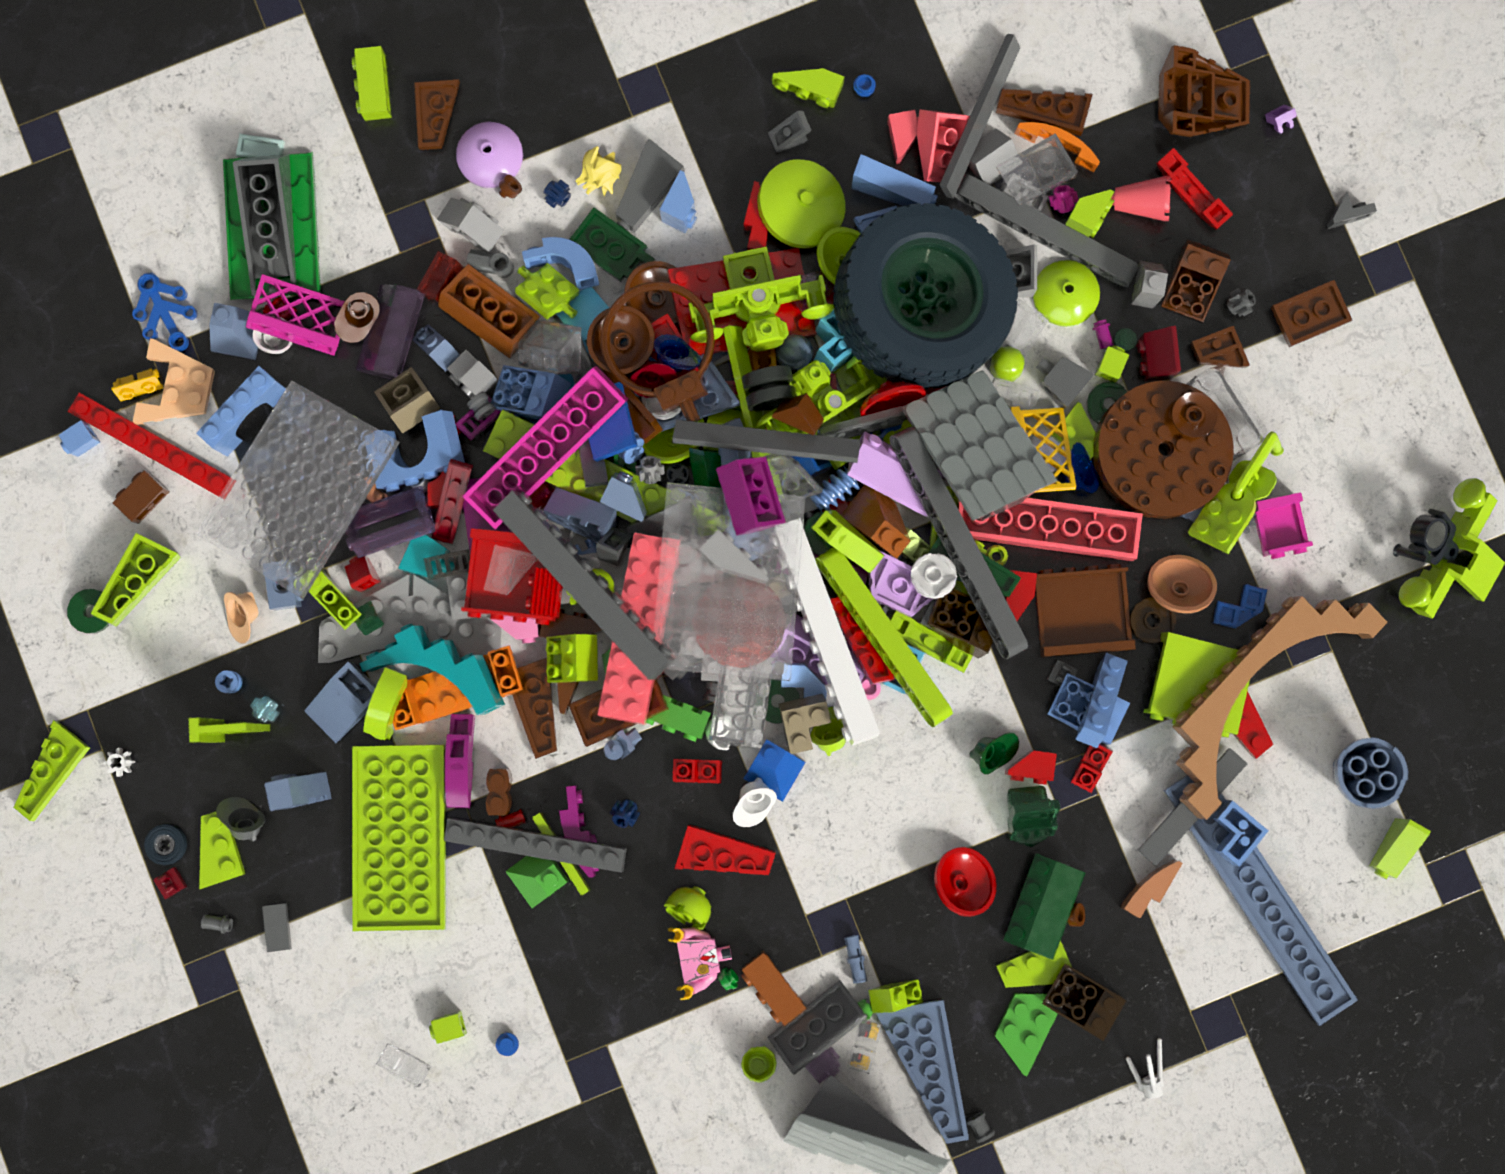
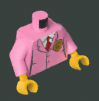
M695 927L669 928L668 931L675 932L674 938L668 939V941L676 942L678 945L684 986L677 987V991L682 989L685 991V996L680 998V1000L690 999L693 994L706 989L717 978V973L720 972V961L732 959L730 945L716 948L715 938H711L709 933Z

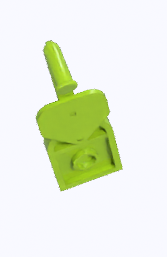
M1271 431L1267 434L1251 461L1244 460L1235 466L1229 475V483L1223 485L1217 495L1206 503L1188 531L1190 536L1227 554L1230 553L1255 513L1256 500L1269 496L1276 485L1277 477L1275 473L1262 466L1269 453L1279 456L1284 452L1276 432Z

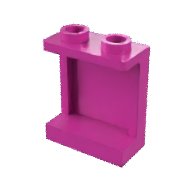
M1301 492L1256 502V515L1254 519L1257 524L1256 527L1263 557L1271 555V559L1285 557V552L1293 551L1294 555L1307 552L1308 547L1313 546V542L1308 541L1300 502L1303 501Z

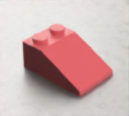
M920 109L917 139L924 181L941 182L969 120V115Z

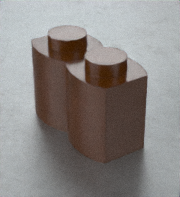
M489 769L486 777V785L489 791L486 798L488 815H509L512 808V798L509 793L512 786V773L510 769Z

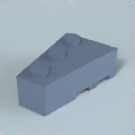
M557 487L543 510L548 520L596 543L612 527L616 528L618 524L615 509Z
M326 772L303 776L283 774L271 777L272 782L264 783L270 811L289 809L332 799Z

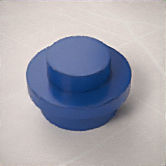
M867 74L859 75L853 84L856 94L862 97L870 96L876 86L875 80Z
M505 1032L497 1038L495 1046L499 1054L511 1056L518 1050L519 1041L513 1033Z

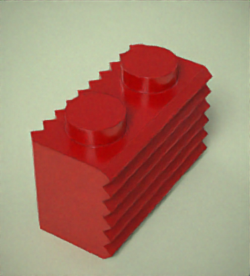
M534 568V573L529 574L528 585L532 587L531 596H527L526 609L532 615L559 618L563 586L547 569Z

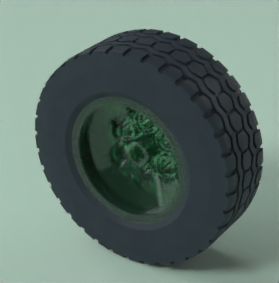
M920 203L895 208L875 219L862 231L839 266L833 291L834 313L836 321L839 322L837 326L841 335H844L843 340L846 345L852 349L853 355L858 360H861L867 369H872L874 374L882 379L885 377L887 381L916 383L924 387V389L929 387L930 389L951 385L978 370L997 352L1010 333L1018 301H1016L1018 299V287L1015 286L1017 280L1015 272H1012L1013 266L1010 259H1007V253L1003 246L998 244V239L992 233L990 234L983 224H978L977 220L969 215H963L964 212L954 208L951 210L948 206H935V204L924 203L923 205ZM916 276L921 277L923 282L918 281ZM936 286L942 288L943 292L938 291ZM898 287L903 288L906 293H901ZM938 307L943 308L946 314L941 313ZM901 309H905L908 315L903 314ZM921 319H925L929 326L923 324Z

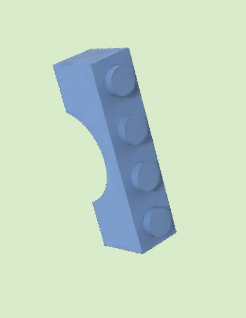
M1106 653L1098 664L1092 683L1094 684L1093 693L1080 722L1075 740L1097 748L1106 736L1127 665L1126 660Z

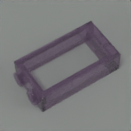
M422 485L344 512L346 522H343V527L346 534L349 535L346 538V543L349 550H354L358 558L436 532L431 508L428 506V498ZM418 509L419 518L360 538L359 528Z

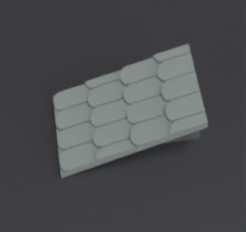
M983 370L901 408L912 427L917 430L926 449L972 521L979 518L981 521L997 515L1022 503L1034 492L1057 481L1042 455L1036 450L1025 430L1020 426L1005 400L1000 396Z
M832 1075L829 1076L805 1110L798 1116L783 1140L815 1155L822 1153L849 1165L857 1164L879 1174H939L950 1161L928 1152Z

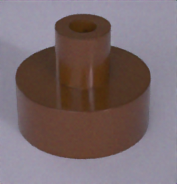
M506 175L499 182L501 189L499 195L502 198H516L522 192L520 182L511 175Z
M1074 903L1068 924L1080 927L1085 922V909L1081 903Z

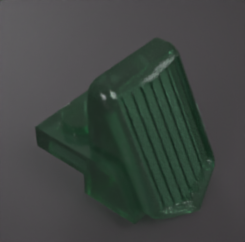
M1042 785L1008 790L1009 817L1007 823L1009 841L1014 840L1016 843L1033 847L1044 841L1048 836L1055 835L1058 828L1056 817L1060 810L1058 799H1049L1046 789Z

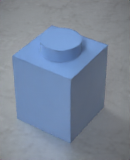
M82 420L58 435L62 440L60 445L67 454L77 457L101 443L91 426Z

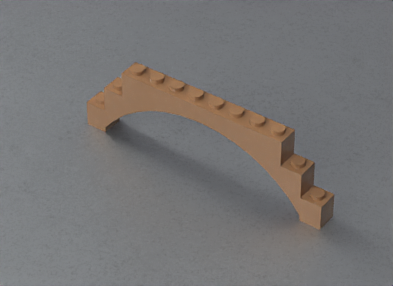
M1303 596L1288 597L1281 604L1282 608L1280 611L1272 614L1267 619V625L1252 635L1251 638L1253 640L1237 651V657L1222 667V673L1217 678H1213L1206 685L1207 689L1203 694L1197 695L1191 701L1192 705L1187 711L1181 712L1175 720L1177 722L1172 728L1190 747H1186L1179 754L1180 758L1175 763L1194 782L1184 788V794L1179 799L1197 818L1207 820L1222 804L1218 799L1216 783L1219 742L1230 710L1252 676L1270 659L1285 649L1316 636L1347 633L1357 634L1362 639L1374 638L1386 625L1387 621L1370 603H1357L1347 612L1336 599L1323 600L1314 609Z

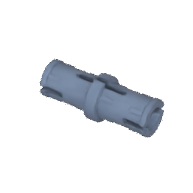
M859 936L844 937L848 954L846 959L847 964H850L853 984L868 981L863 962L865 957L861 952Z

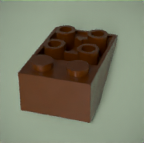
M1187 239L1161 307L1204 322L1231 261L1230 255Z

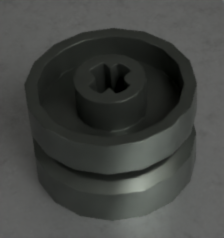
M789 366L766 367L749 372L741 378L743 389L750 393L746 397L749 411L772 410L778 408L782 401L797 396L795 387L788 385L793 380L792 371Z

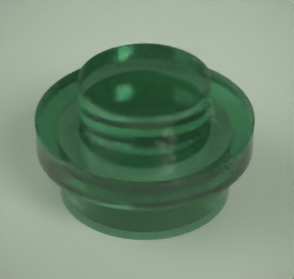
M1124 328L1115 334L1114 343L1125 351H1129L1136 345L1137 336L1131 329Z

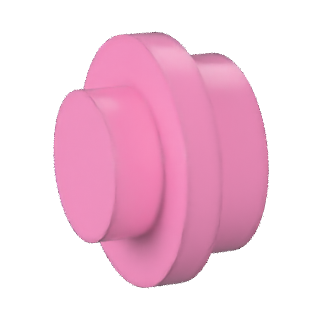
M867 678L862 679L861 684L867 700L875 699L881 691L880 683L870 685Z

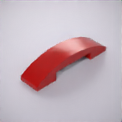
M1174 148L1156 163L1163 176H1171V182L1168 183L1180 198L1215 230L1233 215L1227 206L1219 198L1215 199L1186 167L1189 164Z

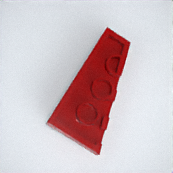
M840 598L830 599L840 628L870 685L894 680V675Z
M1247 691L1238 735H1235V737L1250 755L1257 759L1274 744Z
M688 824L675 869L769 875L776 851Z

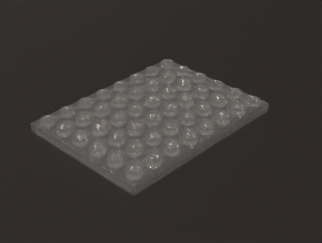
M291 380L196 534L304 599L400 442Z
M667 482L654 620L655 639L660 644L664 643L672 651L671 656L675 659L665 670L783 681L791 680L805 496L777 494L786 523L758 532L736 536L722 488ZM718 529L722 533L726 531L734 539L733 544L738 549L742 547L750 554L751 558L749 560L755 565L760 564L768 572L766 576L769 580L762 584L713 569L697 552Z

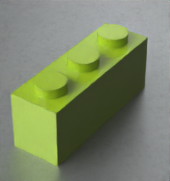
M382 47L354 49L355 57H352V65L354 71H357L354 87L355 91L359 92V100H356L358 114L361 113L365 121L391 118L386 57Z

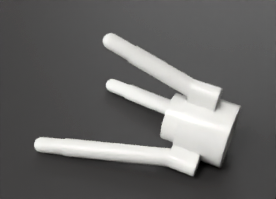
M1158 1038L1157 1076L1154 1075L1149 1054L1146 1055L1149 1076L1143 1078L1144 1082H1142L1131 1058L1126 1057V1061L1138 1084V1089L1140 1092L1144 1091V1096L1147 1099L1158 1098L1163 1095L1162 1040Z

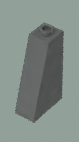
M650 139L645 144L615 213L618 220L617 224L633 233L637 231L668 194L679 171L681 170L685 173L684 166Z

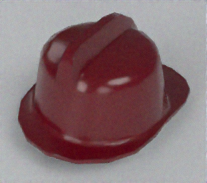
M647 361L631 376L630 380L641 386L656 388L679 376L668 365ZM636 393L637 395H639V396H641V397L654 398V397L645 396V395Z

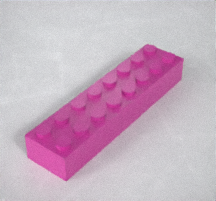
M597 366L593 367L462 497L494 529L498 528L503 521L493 511L495 507L511 491H523L528 496L533 494L628 398Z

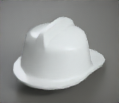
M756 778L754 782L745 784L740 791L739 802L733 811V820L739 826L751 827L762 822L777 799L776 793L769 789L761 778Z

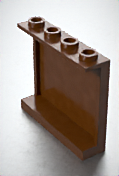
M1121 564L1107 565V569H1099L1098 566H1087L1085 571H1076V568L1072 567L1063 568L1061 573H1053V569L1040 570V574H1037L1035 596L1041 657L1136 649L1135 640H1132L1126 583L1128 567L1121 568Z

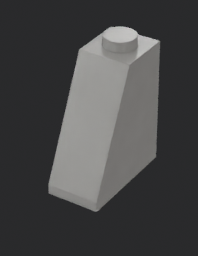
M1139 260L1131 304L1154 308L1164 297L1168 273L1162 264Z

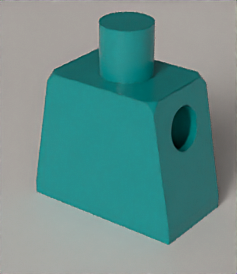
M416 529L398 569L437 580L441 572L448 575L454 574L457 563L447 559L450 552L447 548Z

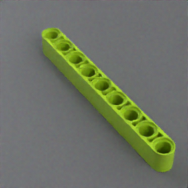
M832 547L818 556L815 561L819 570L924 720L931 727H936L953 714L951 706L845 555Z

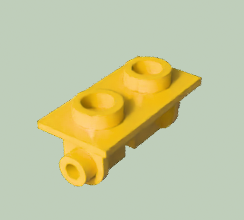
M150 368L149 370L137 373V380H135L133 375L118 378L116 382H113L114 387H111V389L120 401L130 400L134 397L163 389V385L158 380L160 378L158 370Z

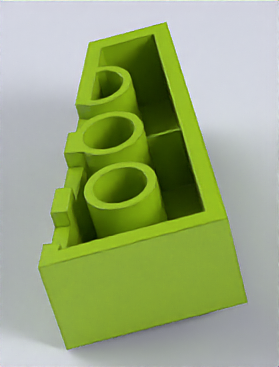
M135 533L91 614L117 627L181 557L178 553Z

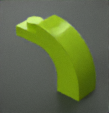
M385 667L367 709L364 721L365 733L380 740L391 739L394 733V714L407 687L406 675Z

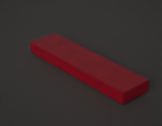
M450 459L431 536L432 539L453 545L465 500L462 496L467 492L473 465Z

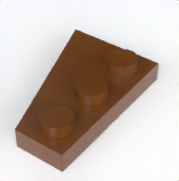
M457 79L415 82L418 148L420 150L442 149L460 81Z

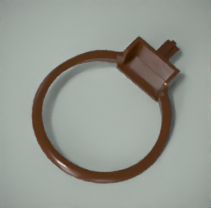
M647 282L627 290L612 304L602 325L601 350L608 369L621 384L638 394L658 398L662 410L666 413L681 408L686 421H700L701 419L693 401L708 395L702 378L709 367L714 352V328L706 307L691 291L671 282ZM654 290L670 291L689 300L699 311L706 328L705 352L697 367V372L693 370L656 388L641 386L628 379L617 367L610 349L611 327L619 310L635 296Z

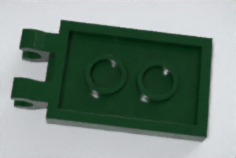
M595 207L569 239L583 247L592 258L594 264L619 282H622L624 278L628 279L640 262L644 264L655 261L651 255L645 252L648 248L645 243Z

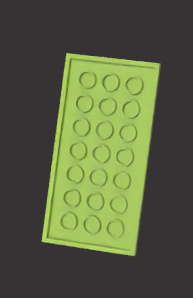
M445 745L352 747V931L446 929V841H444L446 831Z

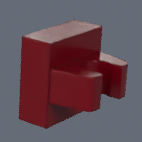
M176 867L171 868L154 879L164 899L170 898L187 887Z

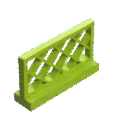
M189 718L190 742L222 743L225 742V734L270 731V724H224L223 719Z

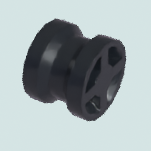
M674 463L668 467L666 476L672 486L682 487L687 484L689 472L684 464Z

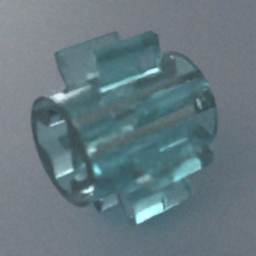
M266 695L262 699L256 697L250 705L254 709L251 715L264 724L268 720L274 722L280 714L276 710L279 704Z

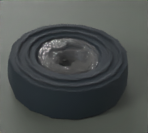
M157 825L149 831L145 838V853L156 864H174L186 852V836L175 825ZM162 840L170 841V843L168 844V846L170 847L169 850L168 848H161L163 846Z

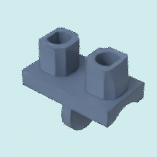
M635 728L627 733L622 729L605 744L604 754L610 760H617L620 757L623 759L635 749L634 745L642 740Z

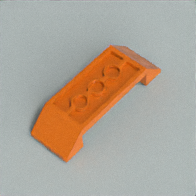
M510 645L483 655L502 698L523 690ZM434 671L407 680V687L394 714V729L400 730L423 724L473 707L455 684Z

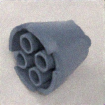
M1363 738L1350 743L1342 750L1338 758L1333 762V778L1340 792L1351 803L1363 808H1382L1392 804L1399 798L1405 782L1408 780V769L1403 755L1396 747L1378 738Z

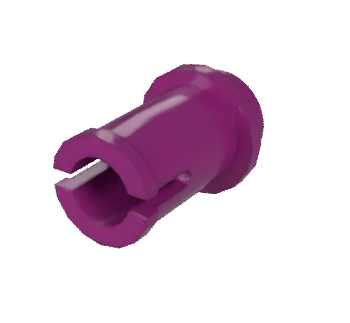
M1107 320L1093 323L1094 328L1092 330L1096 332L1100 350L1108 346H1114L1108 328L1110 323H1107Z

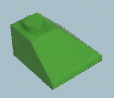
M525 856L505 871L531 908H534L569 882V879L556 861Z

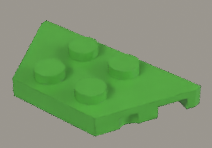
M1014 993L994 1033L997 1040L1026 1077L1058 1014L1042 1004L1047 995L1044 993Z

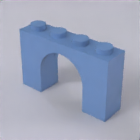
M258 366L196 434L211 448L228 457L243 441L236 435V431L244 418L261 404L268 403L274 408L289 391L273 376Z
M439 410L422 416L428 448L424 459L414 467L408 466L403 461L395 431L381 430L364 436L376 488L386 489V492L397 491L400 489V485H415L419 483V479L424 477L425 479H433L438 477L440 472L444 471V473H447L450 459L465 463L453 412Z

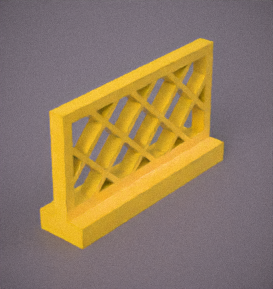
M1020 406L1010 407L1011 412L1028 437L1033 434L1041 440L1035 448L1040 452L1046 463L1057 469L1053 474L1055 478L1060 472L1069 477V483L1056 481L1036 492L1075 490L1076 482L1064 409L1020 410ZM1059 415L1058 424L1054 426L1046 420L1048 416ZM1024 417H1033L1038 422L1032 428L1025 423ZM1041 424L1051 430L1046 437L1036 430ZM1054 433L1063 440L1059 446L1049 440ZM1044 444L1054 449L1049 456L1039 450ZM1057 452L1066 458L1062 466L1052 459Z

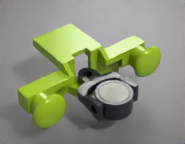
M1469 478L1462 481L1454 490L1453 501L1456 506L1465 508L1463 512L1455 511L1450 520L1445 512L1429 509L1428 513L1430 515H1420L1411 526L1410 542L1412 544L1408 548L1397 544L1393 549L1395 557L1403 556L1429 563L1432 566L1430 571L1423 569L1419 577H1413L1405 581L1399 591V600L1402 605L1412 608L1419 615L1434 618L1454 579L1476 600L1484 602L1505 564L1486 543L1478 538L1498 500L1491 493L1486 492V485L1477 478ZM1459 549L1474 554L1468 567L1448 563L1447 561H1453L1457 557Z

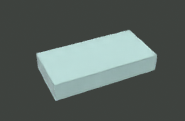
M239 134L236 156L242 158L283 155L285 142L279 139Z

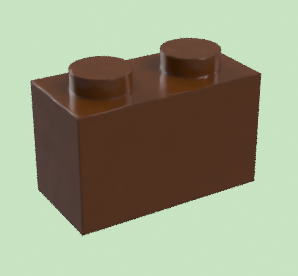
M145 470L137 473L132 478V483L127 488L120 490L115 496L116 499L112 502L131 522L137 524L170 492L151 473Z

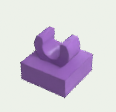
M1282 105L1265 114L1267 123L1274 125L1276 132L1283 133L1282 124L1286 123L1287 127L1293 128L1294 123L1292 119L1297 117L1295 108Z

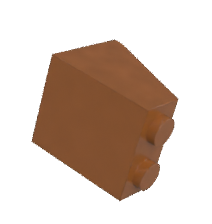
M865 484L841 514L860 533L896 559L911 541L897 504L890 497Z

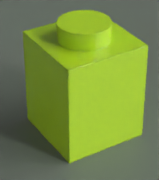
M1108 346L1102 355L1095 376L1116 383L1120 379L1129 354L1124 353L1125 350L1118 346Z
M461 1011L434 1018L429 1026L431 1038L436 1039L437 1044L460 1038L467 1034Z

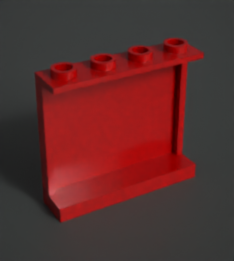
M471 528L470 538H472L469 572L465 605L461 607V611L466 612L467 617L481 618V614L490 615V619L503 621L505 616L513 617V622L526 623L527 619L536 620L535 624L549 625L550 621L556 622L554 617L532 615L526 609L527 596H531L532 587L528 585L529 574L534 573V568L546 569L544 565L513 532Z

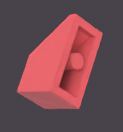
M915 110L889 114L887 123L896 164L902 162L917 140L919 117L916 116Z

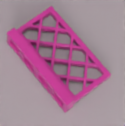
M262 274L247 319L246 328L334 356L340 337H338L337 333L335 337L327 335L323 327L331 323L334 326L336 319L328 308L334 305L342 307L345 301ZM264 282L274 285L278 292L267 296L263 289ZM289 291L296 292L300 299L289 303L284 293ZM281 296L285 306L275 310L270 300ZM314 298L319 300L322 306L311 310L306 301ZM264 302L267 303L271 312L266 314L256 312L257 305ZM303 303L307 313L297 316L292 307ZM288 309L294 318L284 321L281 320L278 313ZM324 310L330 320L320 324L314 314ZM310 316L316 326L310 329L305 328L300 320Z

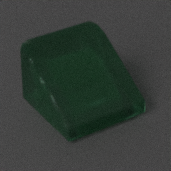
M372 601L357 608L362 615L355 622L358 629L365 636L384 625Z

